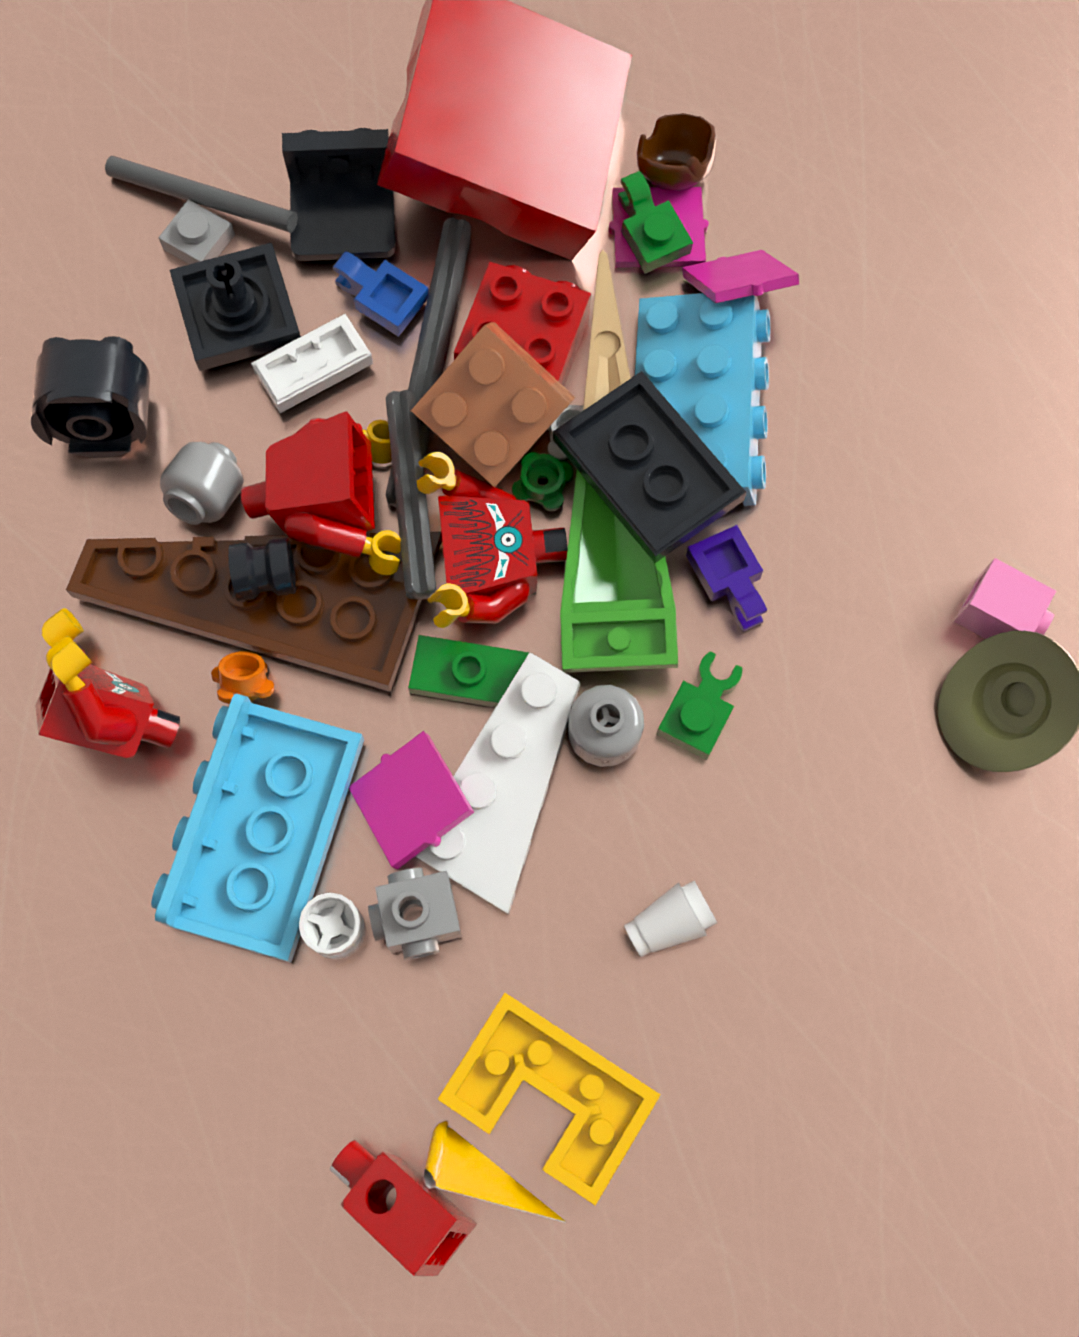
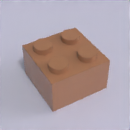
M492 322L482 327L411 411L491 485L496 487L576 397L495 322Z

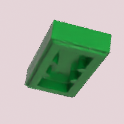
M418 635L408 690L410 694L496 708L529 652Z

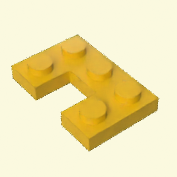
M504 993L437 1100L490 1134L524 1080L574 1114L542 1170L596 1206L661 1094L510 995Z

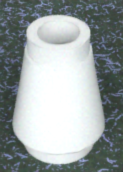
M692 881L683 887L680 886L679 882L637 915L633 921L625 924L624 927L640 957H643L650 952L654 953L707 936L705 929L715 925L717 921L696 882Z

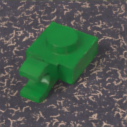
M640 171L621 178L620 182L625 191L618 193V198L623 209L630 217L623 220L621 232L644 273L646 274L690 254L693 241L670 201L668 200L655 206L649 185Z

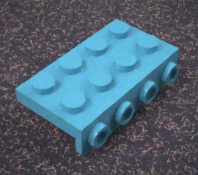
M703 293L640 298L635 375L642 371L742 486L746 491L745 500L743 501L744 506L756 505L757 489H765L766 462L764 456H758V439H766L768 433L766 406H759L760 390H768L769 388L767 357H761V342L770 341L769 310H760L757 296L753 295L720 303L713 302Z
M234 694L229 707L222 706L216 716L212 733L213 739L217 740L210 761H202L197 769L193 782V794L197 795L190 817L183 816L177 825L172 842V849L177 851L170 873H163L157 881L152 895L151 906L156 909L155 921L167 927L291 963L301 935L299 929L301 912L313 898L364 743V737L360 733L252 703L247 696Z

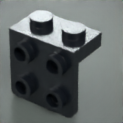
M357 128L350 131L320 132L317 130H305L298 133H282V153L290 181V210L296 212L298 217L296 228L290 233L291 251L295 259L299 261L340 259L345 251L359 259L386 258L395 253L394 191L377 185L389 140L388 129Z

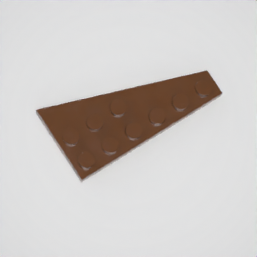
M430 532L433 564H435L442 543L441 532ZM370 533V538H374L377 533ZM287 535L245 536V540L216 541L214 537H193L192 541L158 542L156 538L87 539L66 588V591L76 599L390 692L422 599L412 600L406 596L401 552L396 554L389 551H381L386 555H394L400 560L396 573L382 575L372 569L369 564V555L361 553L356 558L289 538L295 566L296 593L277 596L272 591L260 592L255 599L237 601L229 570V545L248 542L253 547L265 546L271 539L287 538Z

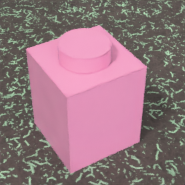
M994 558L978 576L954 622L985 639L999 633L1023 630L1038 632L1044 635L1054 617V614L1048 611L1047 608L1056 590Z

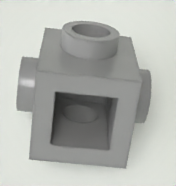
M422 868L406 869L388 875V884L375 887L378 903L368 905L370 924L375 941L385 939L387 948L391 953L402 951L404 960L422 958L439 953V942L462 937L447 871L424 876ZM413 907L423 909L418 919L414 921L404 920L405 914L409 909Z

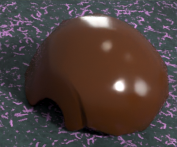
M686 113L659 117L656 120L651 136L647 139L645 134L640 136L636 153L639 171L646 180L660 189L681 191L691 188L704 180L713 168L716 153L715 126L701 116Z

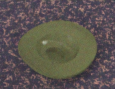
M1026 630L999 633L976 644L950 670L939 695L938 718L941 731L947 743L961 759L975 767L992 772L1020 771L1049 760L1072 740L1079 729V668L1076 662L1058 642L1038 632Z

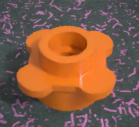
M239 651L228 654L220 660L219 665L211 672L212 680L219 683L218 699L227 704H230L234 694L247 696L250 701H254L257 698L269 697L275 690L274 682L266 677L268 672L267 663L264 662L261 656L252 652Z

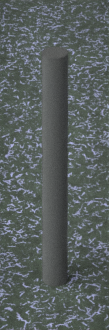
M110 156L105 164L106 174L119 180L183 200L189 199L196 204L292 233L297 225V213L288 209L116 156Z

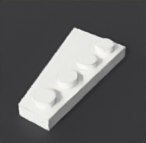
M532 653L528 654L453 776L474 813L443 835L439 846L433 847L430 845L416 855L417 858L440 872L447 871L449 878L507 914L510 913L515 890L528 855L537 819L543 806L555 761L559 755L568 726L569 714L580 687L578 680Z

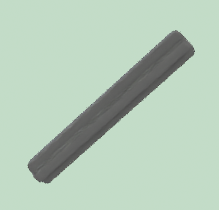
M409 390L392 391L387 394L385 399L406 596L412 600L428 599L436 591L426 494L420 492L417 488V480L424 476L423 467L418 464L422 459L418 418L411 411L416 405L415 395Z

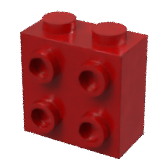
M489 262L453 352L454 360L485 324L495 322L560 384L565 386L589 321L591 293L581 290L577 285L568 281L555 282L532 275L520 266H503Z

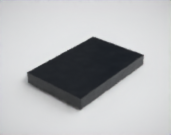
M642 371L553 431V441L654 563H657L745 500L746 491Z

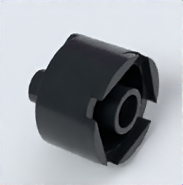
M109 336L101 341L90 339L68 340L60 337L45 340L42 345V352L36 362L31 412L33 431L42 441L51 446L53 438L68 443V453L78 456L106 458L130 452L132 442L139 439L140 443H142L147 436L150 389L148 367L133 353V345L121 337Z

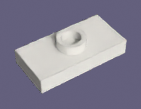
M343 314L251 364L279 413H282L372 365L373 359L372 354L346 314Z

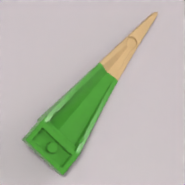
M604 250L600 252L598 258L583 411L631 379L608 254ZM577 470L560 610L563 672L678 668L676 607L666 557L654 563Z

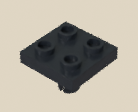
M272 242L169 270L199 371L271 352L301 337Z

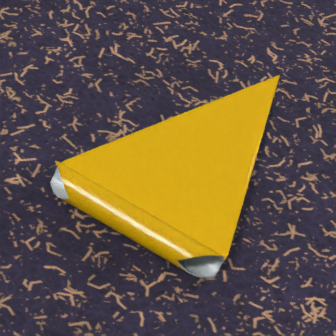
M443 1121L435 1127L423 1175L424 1183L428 1189L436 1187L440 1190L566 1223L564 1219L452 1128L448 1127L447 1121Z

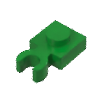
M711 651L702 658L698 667L697 680L699 687L683 680L656 735L705 760L708 759L734 708V705L720 699V697L731 693L737 687L743 671L742 667L736 664L729 678L724 680L716 679L710 672V667L716 656Z

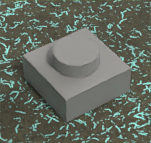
M188 199L159 236V241L163 250L188 264H193L218 257L235 233L230 222Z

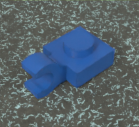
M345 251L333 266V270L340 274L335 280V284L345 292L356 296L354 298L355 309L398 337L427 301L429 288L386 260L375 271L364 264L359 258Z

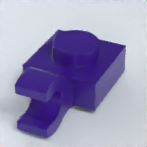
M738 525L688 546L686 557L711 602L727 595L733 616L743 632L762 624L764 620L761 615L767 612V608L752 583L761 579L763 569Z

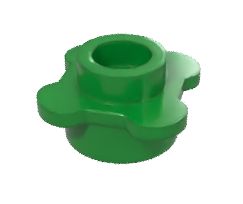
M536 452L526 454L521 460L520 480L512 485V494L517 500H530L540 503L547 511L558 510L564 503L562 492L565 483L573 478L571 465L565 461H559L556 457L549 454H539ZM539 478H545L548 483L542 486L537 481Z

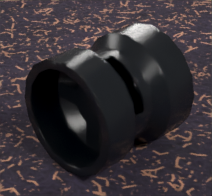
M288 537L271 539L265 546L253 547L248 542L229 545V570L237 601L255 599L260 592L272 591L277 596L296 593L295 566Z

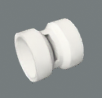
M325 893L316 896L306 904L299 920L300 934L306 945L324 958L334 960L347 958L356 952L364 941L366 932L364 917L353 902L341 894Z

